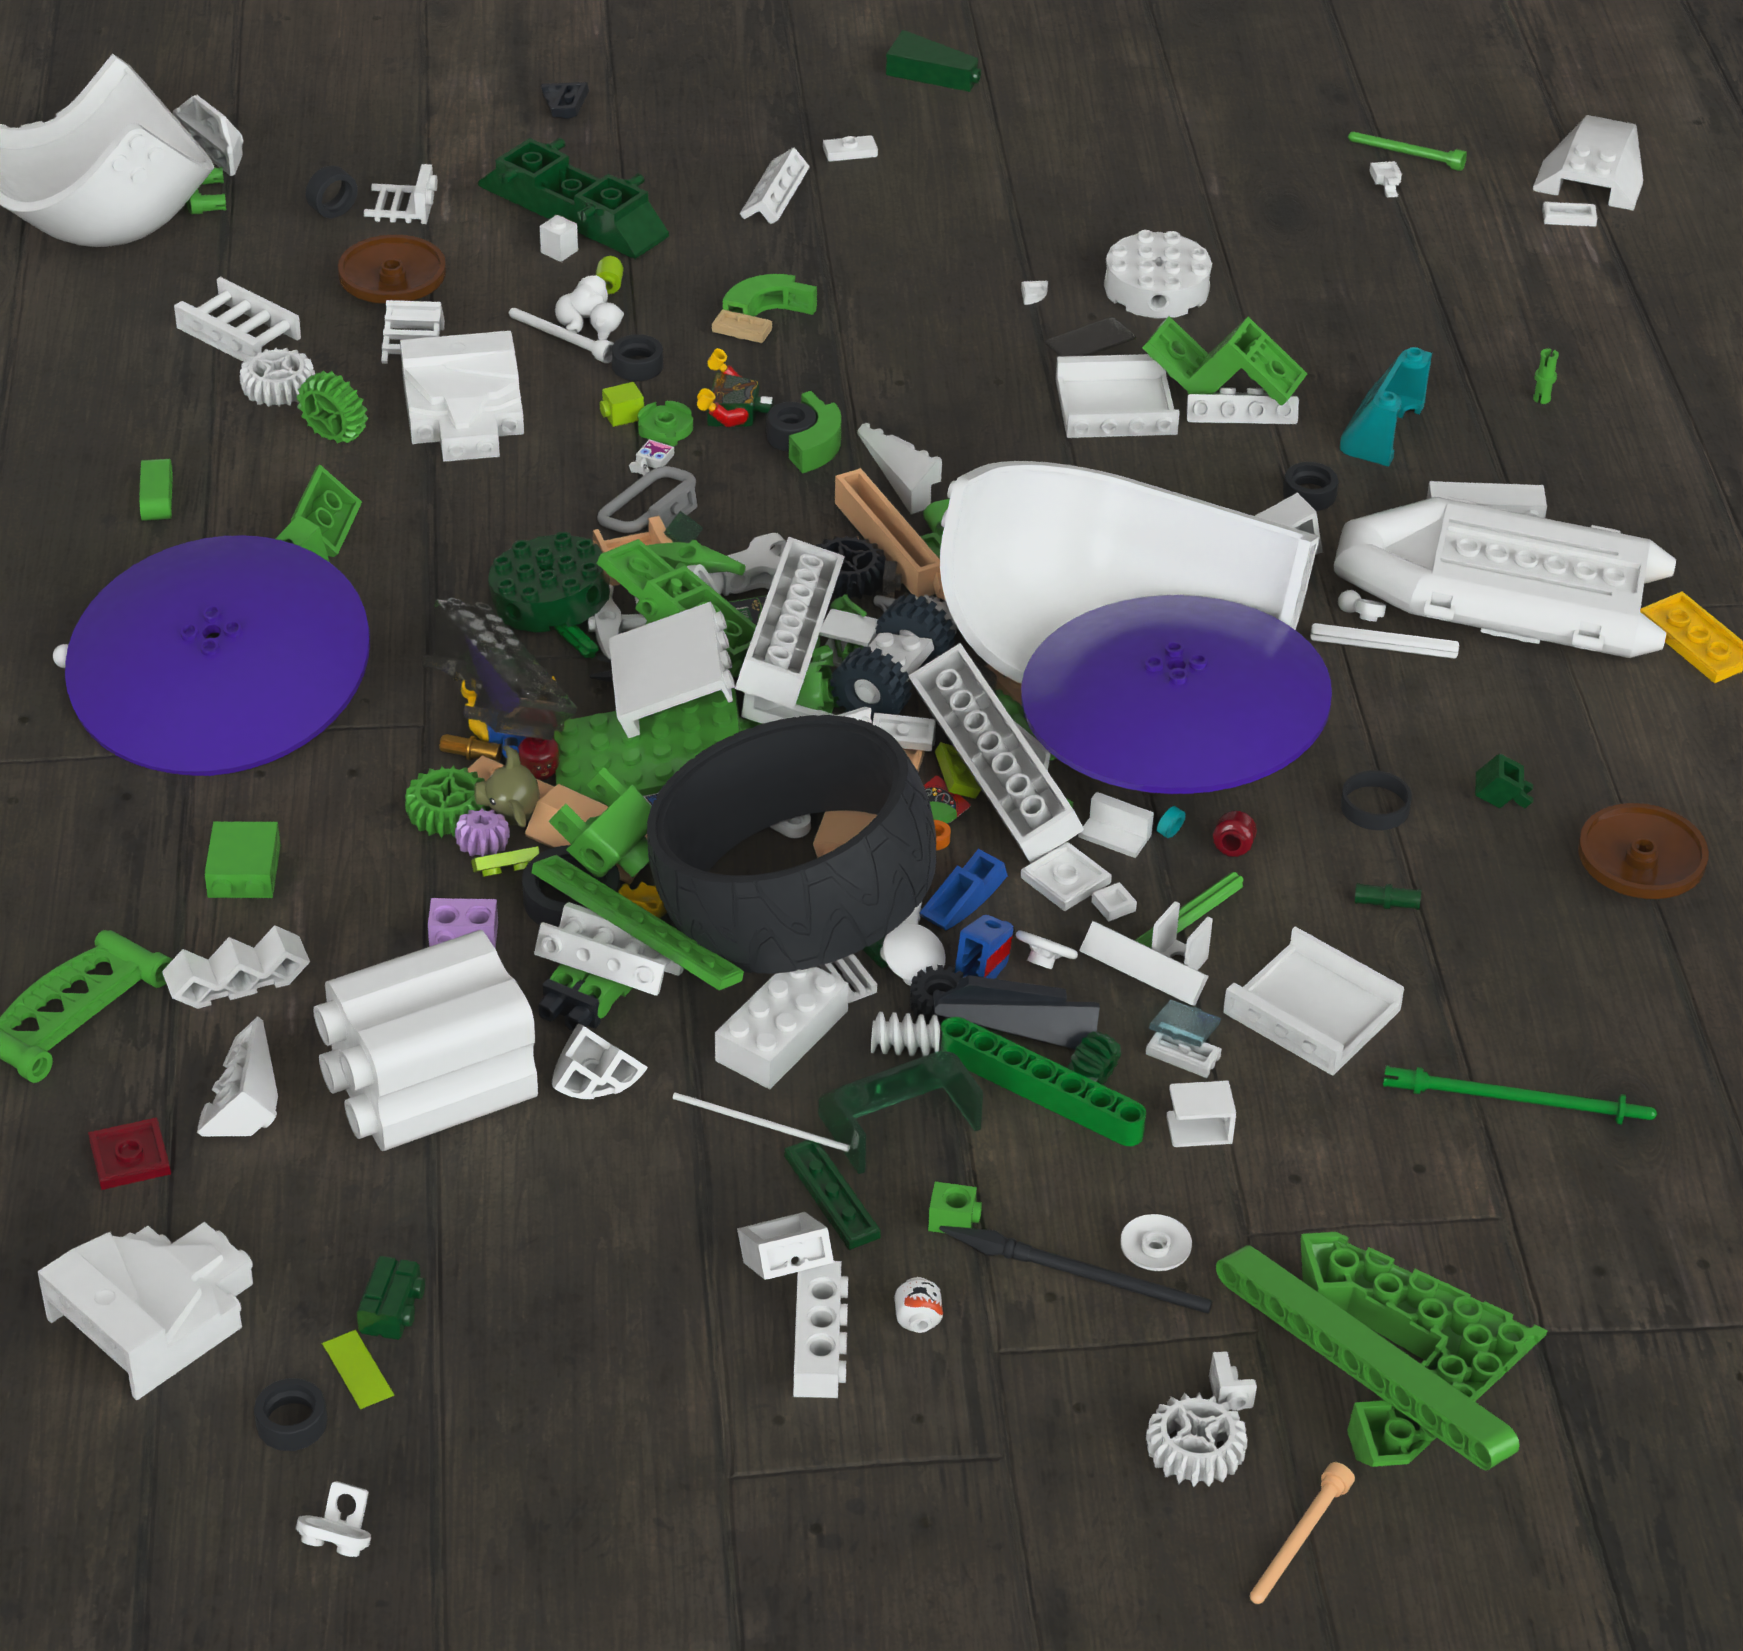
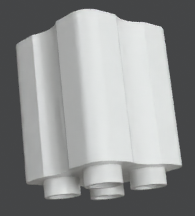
M478 930L326 981L327 1002L313 1008L315 1022L323 1042L327 1046L332 1045V1051L319 1055L320 1068L325 1083L332 1094L346 1089L350 1098L345 1100V1110L353 1133L358 1139L372 1135L381 1151L389 1150L538 1096L537 1071L533 1056V1046L535 1043L533 1014L524 993L515 979L505 970L497 951L483 930Z

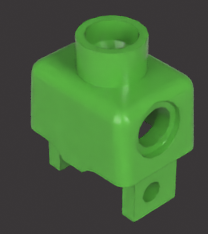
M603 767L587 786L609 808L600 816L590 817L584 822L565 804L549 822L571 844L566 851L594 876L603 877L618 863L633 878L649 862L648 841L645 835L647 834V821L652 806L633 784L626 790Z

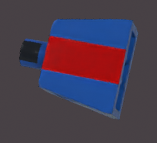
M983 915L962 929L954 973L960 970L963 972V978L970 975L995 979L1008 963L1012 937L1015 934L1013 925L1008 921H1001L990 915Z

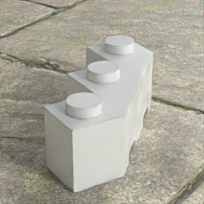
M274 925L254 948L228 937L209 959L182 949L162 973L173 999L199 1009L212 1005L211 1000L229 996V999L233 1000L256 994L257 988L274 984L275 988L290 985L310 963V960L298 935Z

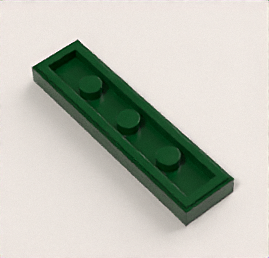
M806 1140L785 1148L784 1157L849 1250L880 1239V1228L820 1143Z

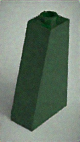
M905 30L901 31L886 54L887 76L967 92L971 91L975 83H979L981 77V69L978 68V58Z

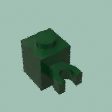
M1499 753L1476 771L1475 796L1498 808L1503 807L1511 799L1523 808L1533 803V797L1527 795L1533 790V784L1524 780V766Z

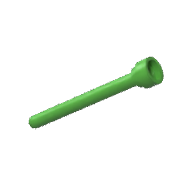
M1351 132L1348 136L1351 142L1446 162L1447 166L1458 171L1463 170L1467 158V152L1459 149L1450 150L1448 153L1358 132Z

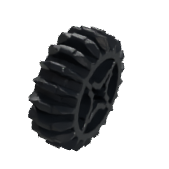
M846 535L845 538L834 536L832 541L824 539L823 544L816 545L817 547L845 556L832 593L837 598L847 595L849 599L855 596L861 599L863 594L872 595L873 590H879L880 585L884 583L887 562L884 550L878 549V544H870L869 539L860 540L858 536L848 538Z

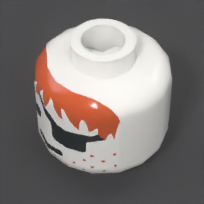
M915 1277L907 1280L897 1288L894 1296L898 1323L903 1328L922 1333L940 1323L943 1317L940 1289L935 1283L925 1278Z

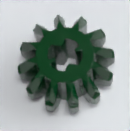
M1093 1031L1083 1038L1081 1044L1076 1047L1075 1053L1071 1056L1068 1069L1099 1084H1105L1118 1065V1060L1121 1057V1045L1115 1042V1039L1109 1035Z

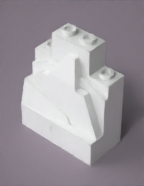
M511 331L400 340L403 384L412 444L440 442L443 462L500 457L498 436L524 434L518 369Z
M203 1222L172 1244L165 1235H158L149 1226H146L136 1234L128 1233L123 1237L112 1236L111 1232H108L71 1249L39 1270L38 1277L47 1320L53 1323L63 1315L67 1317L128 1372L132 1397L138 1400L242 1328L240 1318L241 1305L235 1296L253 1285L251 1272L253 1264L245 1251H238L229 1243L227 1237L221 1231H215L207 1223Z

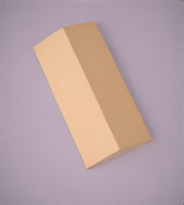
M558 784L537 801L525 835L550 848L571 845L553 827L549 820L565 804L584 822L590 817L600 816L609 807ZM617 863L620 880L631 884L636 875L632 878Z

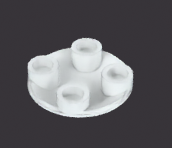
M905 923L899 925L886 935L880 951L882 959L887 962L891 970L903 978V981L909 986L912 984V978L914 976L917 977V972L921 969L926 973V967L932 966L933 970H937V965H943V968L945 965V950L941 941L932 931L918 924Z

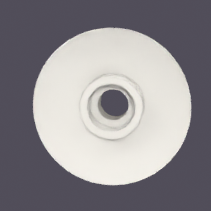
M1149 1214L1137 1217L1125 1226L1121 1234V1248L1124 1255L1133 1264L1147 1270L1165 1271L1176 1268L1187 1260L1192 1248V1239L1186 1227L1179 1221L1164 1215Z

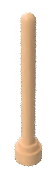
M1332 1462L1328 1465L1321 1476L1322 1489L1251 1591L1250 1599L1253 1603L1261 1604L1264 1602L1334 1497L1346 1494L1355 1481V1476L1348 1467L1338 1462Z

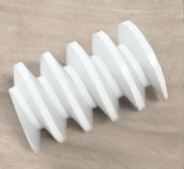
M879 1012L872 1025L871 1053H874L877 1045L880 1044L883 1054H887L891 1045H893L896 1055H901L904 1047L907 1046L910 1056H914L917 1048L920 1047L923 1057H928L931 1048H934L938 1058L941 1025L937 1015H933L929 1024H926L923 1014H919L916 1023H913L909 1013H906L903 1021L899 1022L897 1013L892 1012L887 1022L883 1012Z

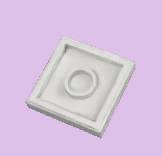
M1069 842L1064 843L1021 869V878L1063 911L1070 909L1091 896L1092 892L1109 885L1112 877L1109 872Z

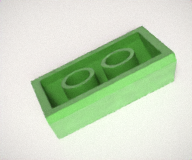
M318 465L291 518V522L300 515L319 526L327 555L335 557L343 545L362 501L325 468Z

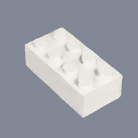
M818 967L805 970L799 969L786 973H775L715 1032V1061L771 1089L848 1011L849 983Z

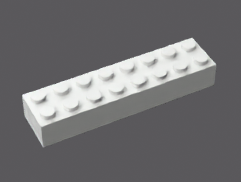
M788 537L735 689L743 691L749 696H758L772 701L778 706H787L794 709L845 556Z
M961 643L908 675L919 696L936 719L1030 864L1084 831L1075 811Z

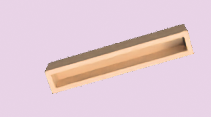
M861 468L835 476V504L865 539H869L870 544L876 543L878 544V549L884 550L887 565L911 594H915L918 598L920 596L924 597L925 594L928 596L936 594L933 580L935 573L940 572V559Z

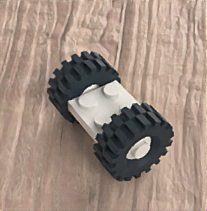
M909 594L906 598L904 595L900 596L889 606L876 623L878 625L875 629L878 635L868 647L865 646L862 650L859 647L850 652L832 674L833 678L830 680V686L834 688L831 692L833 697L838 696L839 699L836 701L838 706L846 708L844 713L862 707L871 708L870 718L872 724L874 713L898 715L912 695L909 692L912 689V684L907 682L910 679L908 675L947 652L955 644L953 639L956 635L955 630L950 629L953 623L951 619L946 620L944 618L947 613L943 609L938 611L935 608L937 604L933 601L930 604L926 603V597L920 596L916 600L915 594Z

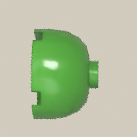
M817 660L809 663L796 704L831 714L834 707L840 708L836 703L839 699L838 696L833 697L831 692L834 687L830 686V680L833 678L830 667H835L832 661Z

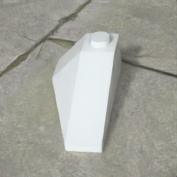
M257 1017L235 1037L223 1063V1066L227 1069L220 1079L214 1083L212 1091L217 1095L213 1103L208 1102L205 1104L201 1112L197 1133L201 1136H252L261 1127L267 1128L276 1118L277 1112L275 1110L278 1093L264 1023L261 1018Z

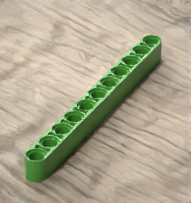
M1245 1245L1216 1263L1218 1277L1227 1288L1479 1468L1489 1470L1519 1451L1518 1437L1508 1424L1254 1247Z

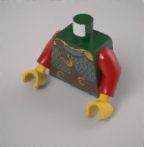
M717 348L711 354L707 364L710 369L720 370L721 372L716 373L711 390L703 388L697 395V406L700 410H707L708 426H752L756 413H768L770 408L773 407L774 398L759 396V383L756 380L741 377L730 365L726 366L724 362L727 360V355L723 350Z

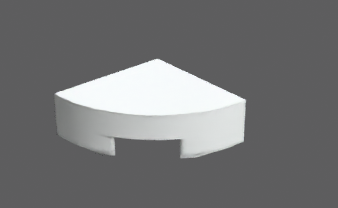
M1048 281L1021 282L1024 305L1041 301L1047 295Z

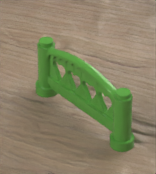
M102 930L96 936L95 948L66 961L48 972L26 989L0 1017V1059L15 1067L20 1076L32 1083L43 1080L51 1070L53 1063L52 1055L47 1051L141 979L155 988H160L167 984L162 971L173 959L161 952L152 953L112 930ZM100 962L110 963L113 972L111 975L86 974L89 970L95 969L96 965ZM77 980L85 981L89 991L86 994L62 992L64 989L70 988L72 983ZM51 999H60L64 1008L63 1012L37 1011L39 1008L47 1006V1002ZM33 1017L37 1019L38 1031L12 1030L15 1026L21 1025L26 1018Z

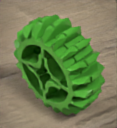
M322 371L311 375L298 389L299 394L296 398L300 403L297 407L303 412L301 417L307 420V426H311L314 429V434L318 433L321 437L328 438V440L333 439L337 443L342 441L349 443L363 432V429L366 427L365 422L368 420V417L365 415L367 408L362 405L364 399L358 397V390H354L350 386V381L345 382L341 375L336 377L332 371L329 373Z
M441 765L440 770L435 771L429 768L428 774L419 773L417 780H411V784L406 789L405 809L411 824L416 825L419 831L426 830L429 836L439 833L441 838L445 834H451L455 837V828H457L460 815L468 814L469 810L480 811L481 808L484 811L490 810L489 806L476 804L474 797L475 783L485 781L484 778H479L477 772L469 773L467 767L458 770L455 765L451 769H445Z

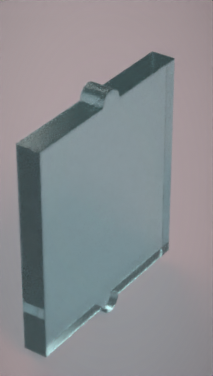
M1170 1000L1150 1023L1149 1029L1170 1036L1173 1040L1178 1039L1201 1047L1218 1027L1221 1018L1200 1011L1197 1007L1192 1008Z

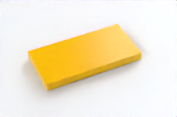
M1683 591L1640 609L1643 615L1666 632L1665 643L1713 683L1743 671V640Z

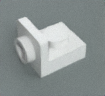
M1213 1352L1209 1378L1213 1396H1215L1217 1401L1216 1403L1228 1402L1230 1410L1252 1408L1257 1389L1256 1381L1254 1379L1238 1380L1237 1368L1230 1365L1228 1352Z

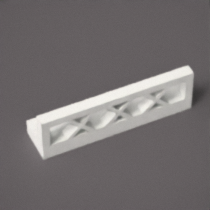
M794 147L771 161L740 212L744 219L758 211L762 213L770 224L780 218L810 167Z

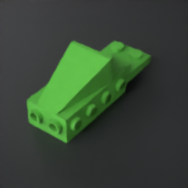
M639 539L600 554L597 564L610 577L624 586L631 595L639 599L635 609L650 623L711 601L715 611L722 612L727 628L723 631L729 641L730 648L726 650L732 662V668L728 670H730L733 677L739 676L756 629V625L686 566L678 569L672 568Z

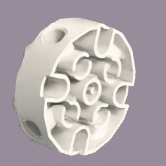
M1141 230L1138 234L1123 238L1112 245L1106 257L1107 270L1104 288L1107 296L1112 302H1119L1125 305L1126 311L1135 315L1152 318L1179 317L1188 314V309L1200 307L1207 300L1210 291L1209 278L1212 268L1209 254L1198 243L1180 236L1178 232L1168 231L1162 233Z

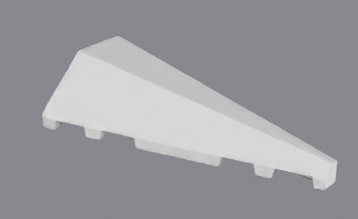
M869 423L862 424L857 430V434L910 514L925 510L931 504V485L941 482L942 459L938 456L930 457L926 450L917 451L914 449L913 444L894 435L886 436L880 428L873 430L870 428Z

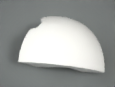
M578 1023L558 1059L553 1073L552 1085L554 1089L563 1094L581 1099H594V1097L612 1093L617 1094L635 1083L648 1067Z

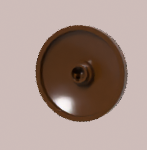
M392 234L371 237L349 247L339 259L338 274L341 285L348 293L365 301L386 304V300L413 301L432 293L444 281L446 265L443 253L431 242L414 236Z
M1643 803L1617 804L1596 812L1585 822L1578 845L1580 860L1593 878L1618 893L1643 899L1670 898L1689 891L1703 878L1709 857L1705 838L1689 820L1671 810Z

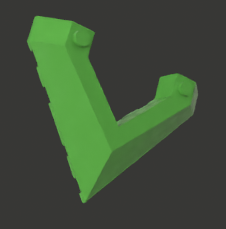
M1338 1232L1301 1234L1302 1277L1305 1284L1370 1329L1424 1359L1421 1363L1424 1367L1473 1401L1478 1400L1547 1334L1548 1330L1535 1324L1532 1328L1513 1320L1514 1314L1486 1301L1481 1302L1470 1297L1471 1294L1417 1269H1414L1413 1273L1394 1264L1395 1259L1370 1247H1368L1367 1251L1348 1243L1349 1238ZM1385 1400L1355 1402L1347 1429L1356 1460L1371 1467L1409 1464L1437 1438Z

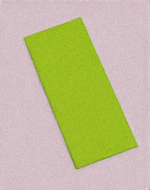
M356 1330L322 1343L360 1409L394 1396Z

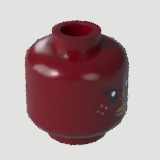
M537 733L521 741L518 747L521 765L528 768L536 779L545 780L556 773L559 766V748L555 739L548 735Z

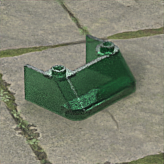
M938 1051L823 1093L818 1100V1114L837 1142L850 1145L849 1151L843 1152L858 1174H862L865 1172L866 1133L855 1118L943 1087L974 1131L981 1130L983 1090L958 1056L948 1051Z

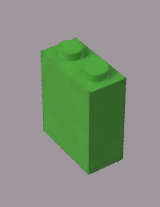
M213 822L204 874L208 898H273L281 846L278 822Z

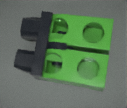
M560 964L550 979H547L543 984L544 997L538 1004L539 1016L551 1022L561 1014L565 1016V1026L571 1031H574L578 1023L584 1027L589 1026L596 1029L601 1023V1018L605 1017L609 1012L612 1004L620 995L625 997L632 987Z

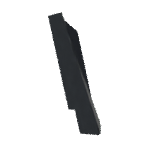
M968 975L958 980L956 988L947 992L936 990L933 993L934 1013L936 1015L948 1018H964L979 1026L1075 1050L1081 1044L1083 1038L1087 1037L1089 1033L1097 1031L1099 1003L1066 1002V989Z

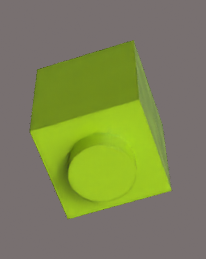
M634 382L602 389L603 401L599 403L600 411L603 417H607L613 427L638 421V413L644 407V397Z

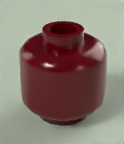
M1232 810L1224 813L1219 818L1213 832V842L1216 848L1222 854L1229 857H1239L1246 854L1251 849L1257 834L1253 818L1242 811Z

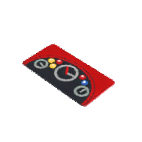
M938 775L924 785L930 802H941L950 805L956 810L957 817L971 806L959 794L948 792L945 781Z

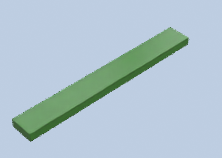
M558 855L533 863L532 874L716 989L722 990L742 981L744 974L742 969L718 954L700 946L695 940L690 939L684 933Z

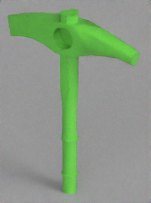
M691 540L689 543L674 542L646 545L674 569L701 564L708 573L730 572L740 576L744 574L746 569L744 564L706 546H702L697 540Z

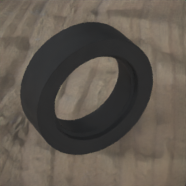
M570 845L551 848L540 853L528 863L522 876L523 902L527 914L538 925L544 922L559 927L564 905L567 904L552 900L541 892L542 887L547 882L532 874L533 863L558 855L618 893L620 890V874L617 865L603 877H596L566 851ZM579 902L573 903V904H576V905L585 907L584 905L580 904Z

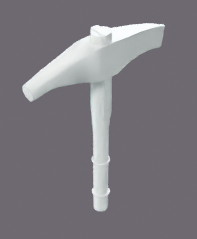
M609 584V600L595 616L588 619V631L595 632L597 642L603 654L611 660L609 638L621 634L622 631H630L644 626L647 620L642 614L621 615L620 609L612 599L614 587Z

